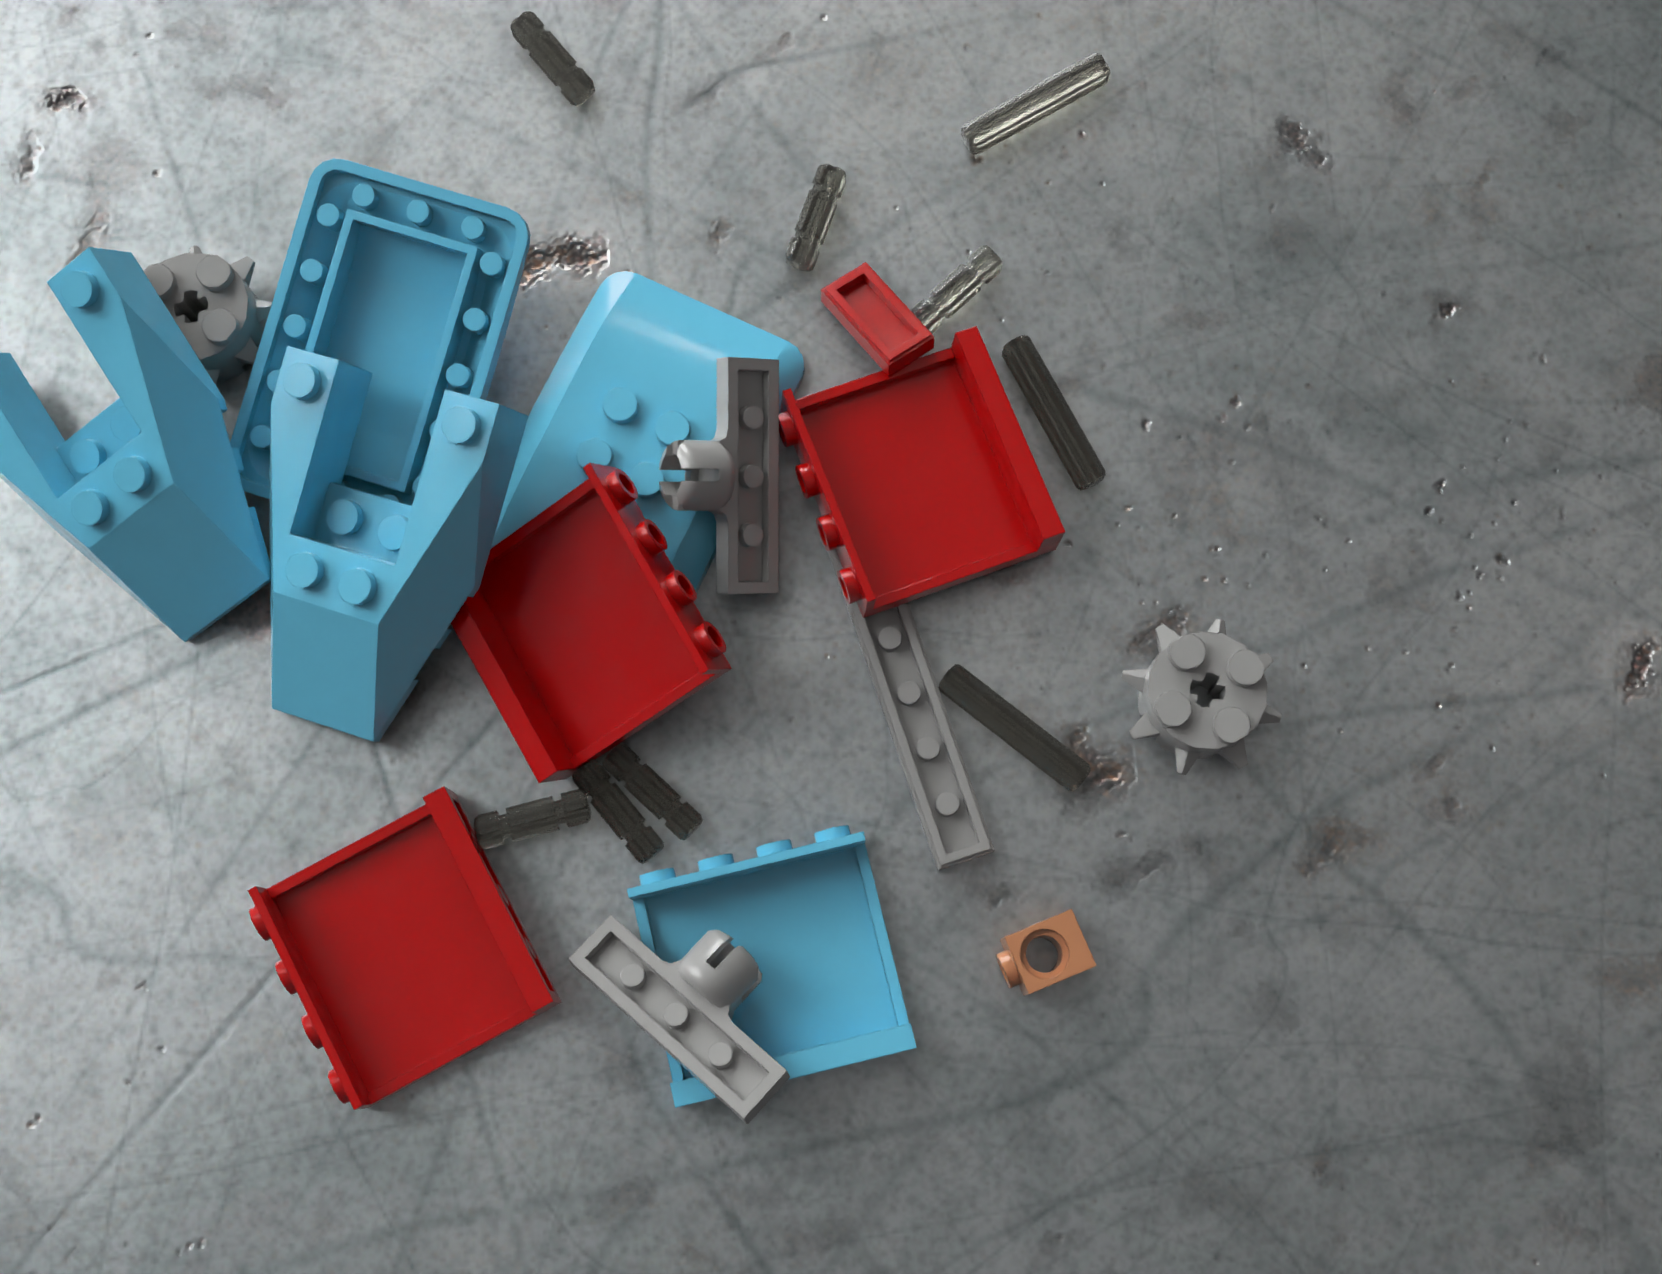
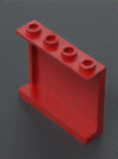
M977 326L956 332L950 348L918 358L889 377L882 370L796 400L791 388L782 391L781 413H779L778 417L780 438L785 447L794 445L801 463L795 466L800 488L806 499L815 497L822 515L816 518L820 538L827 551L836 550L843 569L837 571L842 593L848 604L857 602L863 618L1054 551L1065 534L1064 527Z
M594 463L587 464L583 469L589 479L491 548L480 588L474 597H467L451 622L538 783L569 778L732 669L723 654L726 652V644L723 637L715 626L708 621H704L694 604L697 595L693 585L681 571L674 569L664 551L667 549L664 535L655 523L645 519L635 501L638 498V492L634 483L625 472L616 467Z
M445 786L422 797L425 805L267 889L255 886L248 890L255 904V907L249 909L253 925L265 941L272 940L281 958L280 961L275 963L277 974L283 986L291 995L298 993L307 1012L306 1015L301 1017L303 1028L309 1040L317 1049L324 1047L333 1066V1069L328 1071L330 1084L339 1100L343 1104L350 1102L354 1110L369 1108L562 1003L456 793Z

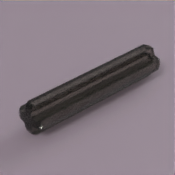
M1092 53L963 124L960 135L964 145L971 154L978 155L1105 85L1109 81V75L1111 74L1108 64L1101 54Z
M1021 335L1012 339L1003 346L1002 357L1073 483L1080 491L1097 485L1104 479L1106 471L1031 338L1027 335Z
M955 664L941 679L938 687L941 693L1068 791L1073 792L1077 790L1090 774L1091 767L1086 761L963 666Z

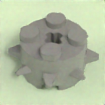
M192 246L189 253L166 259L160 264L149 265L144 270V273L216 385L241 375L245 371L242 368L245 364H254L272 302L259 300L249 288L255 267V262L247 256L229 264L218 255L204 254L199 246Z
M1216 619L1207 632L1198 631L1192 634H1184L1181 637L1164 624L1155 629L1159 651L1157 657L1148 666V669L1123 670L1121 677L1125 682L1139 690L1138 711L1142 717L1129 731L1132 739L1155 737L1156 743L1161 748L1175 754L1177 773L1182 775L1188 773L1197 759H1207L1216 754H1220L1238 769L1248 765L1244 737L1253 731L1258 724L1279 723L1281 720V713L1267 705V681L1264 672L1273 662L1272 657L1269 653L1257 655L1256 652L1249 650L1243 643L1227 636L1225 621L1222 619ZM1198 685L1208 690L1207 694L1212 696V701L1205 707L1196 703L1199 695L1190 694V690H1194Z

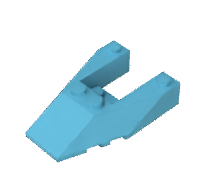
M88 247L47 281L120 398L65 441L12 355L0 352V478L55 531L184 642L191 641L271 581L270 559L255 507H248L239 474L244 470L238 447H231L222 415L227 411L224 397L132 252Z
M287 346L271 401L269 540L271 563L272 709L363 739L379 742L419 680H416L415 677L434 648L440 649L452 631L448 627L467 597H474L480 588L528 415L494 402L445 389L412 506L341 485L373 373L334 358Z

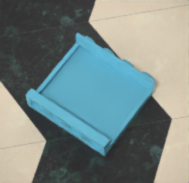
M849 825L814 833L816 843L797 848L792 847L790 839L756 847L758 857L734 863L733 854L706 858L697 862L698 872L678 877L675 875L674 868L645 873L639 876L641 886L627 889L628 897L633 900L641 941L661 960L668 963L681 960L707 931L715 929L731 936L733 939L730 943L734 948L743 946L751 954L762 973L761 983L734 1011L732 1022L788 1071L790 1076L788 1080L917 1048L911 1023L909 1024L865 845L864 831L851 834ZM666 1051L673 1081L670 1083L675 1108L717 1098Z

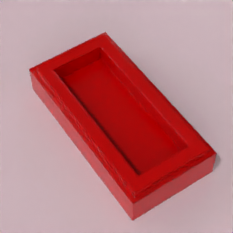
M866 262L821 289V302L888 377L934 348L935 337Z

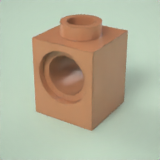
M1072 909L1002 938L1000 942L1004 951L996 954L997 962L1009 988L1019 985L1023 996L1097 966ZM1035 938H1044L1050 941L1056 948V965L1047 973L1034 970L1027 961V946Z

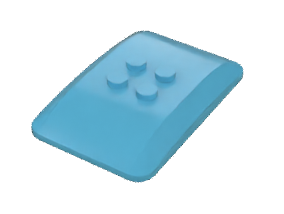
M333 158L322 162L314 169L307 184L230 441L232 448L238 447L244 470L239 475L244 492L270 499L271 401L286 348L290 346L334 358L373 373L341 485L412 506L445 389L483 400L487 399L530 246L531 234L529 227L519 213L508 207L345 159Z
M623 271L616 272L607 277L599 286L528 416L491 548L589 479L583 469L587 464L594 463L616 467L625 472L634 483L638 492V498L635 501L645 519L651 520L660 529L667 542V549L664 551L675 570L681 571L689 579L697 593L716 555L715 516L709 511H677L665 502L659 488V482L685 481V470H659L662 454L668 445L677 440H712L717 429V358L741 357L779 360V413H781L782 391L791 388L795 396L802 382L805 372L802 354L789 341L637 273Z

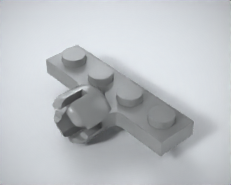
M717 358V429L712 440L674 441L667 446L659 463V470H685V481L659 482L662 497L672 509L677 511H709L715 516L717 594L778 593L779 360Z
M610 915L568 960L578 972L748 1125L790 1078L788 1071L732 1022L734 1011L761 983L762 973L755 959L743 946L734 948L730 943L733 939L731 936L715 929L707 931L681 960L668 963L661 960Z

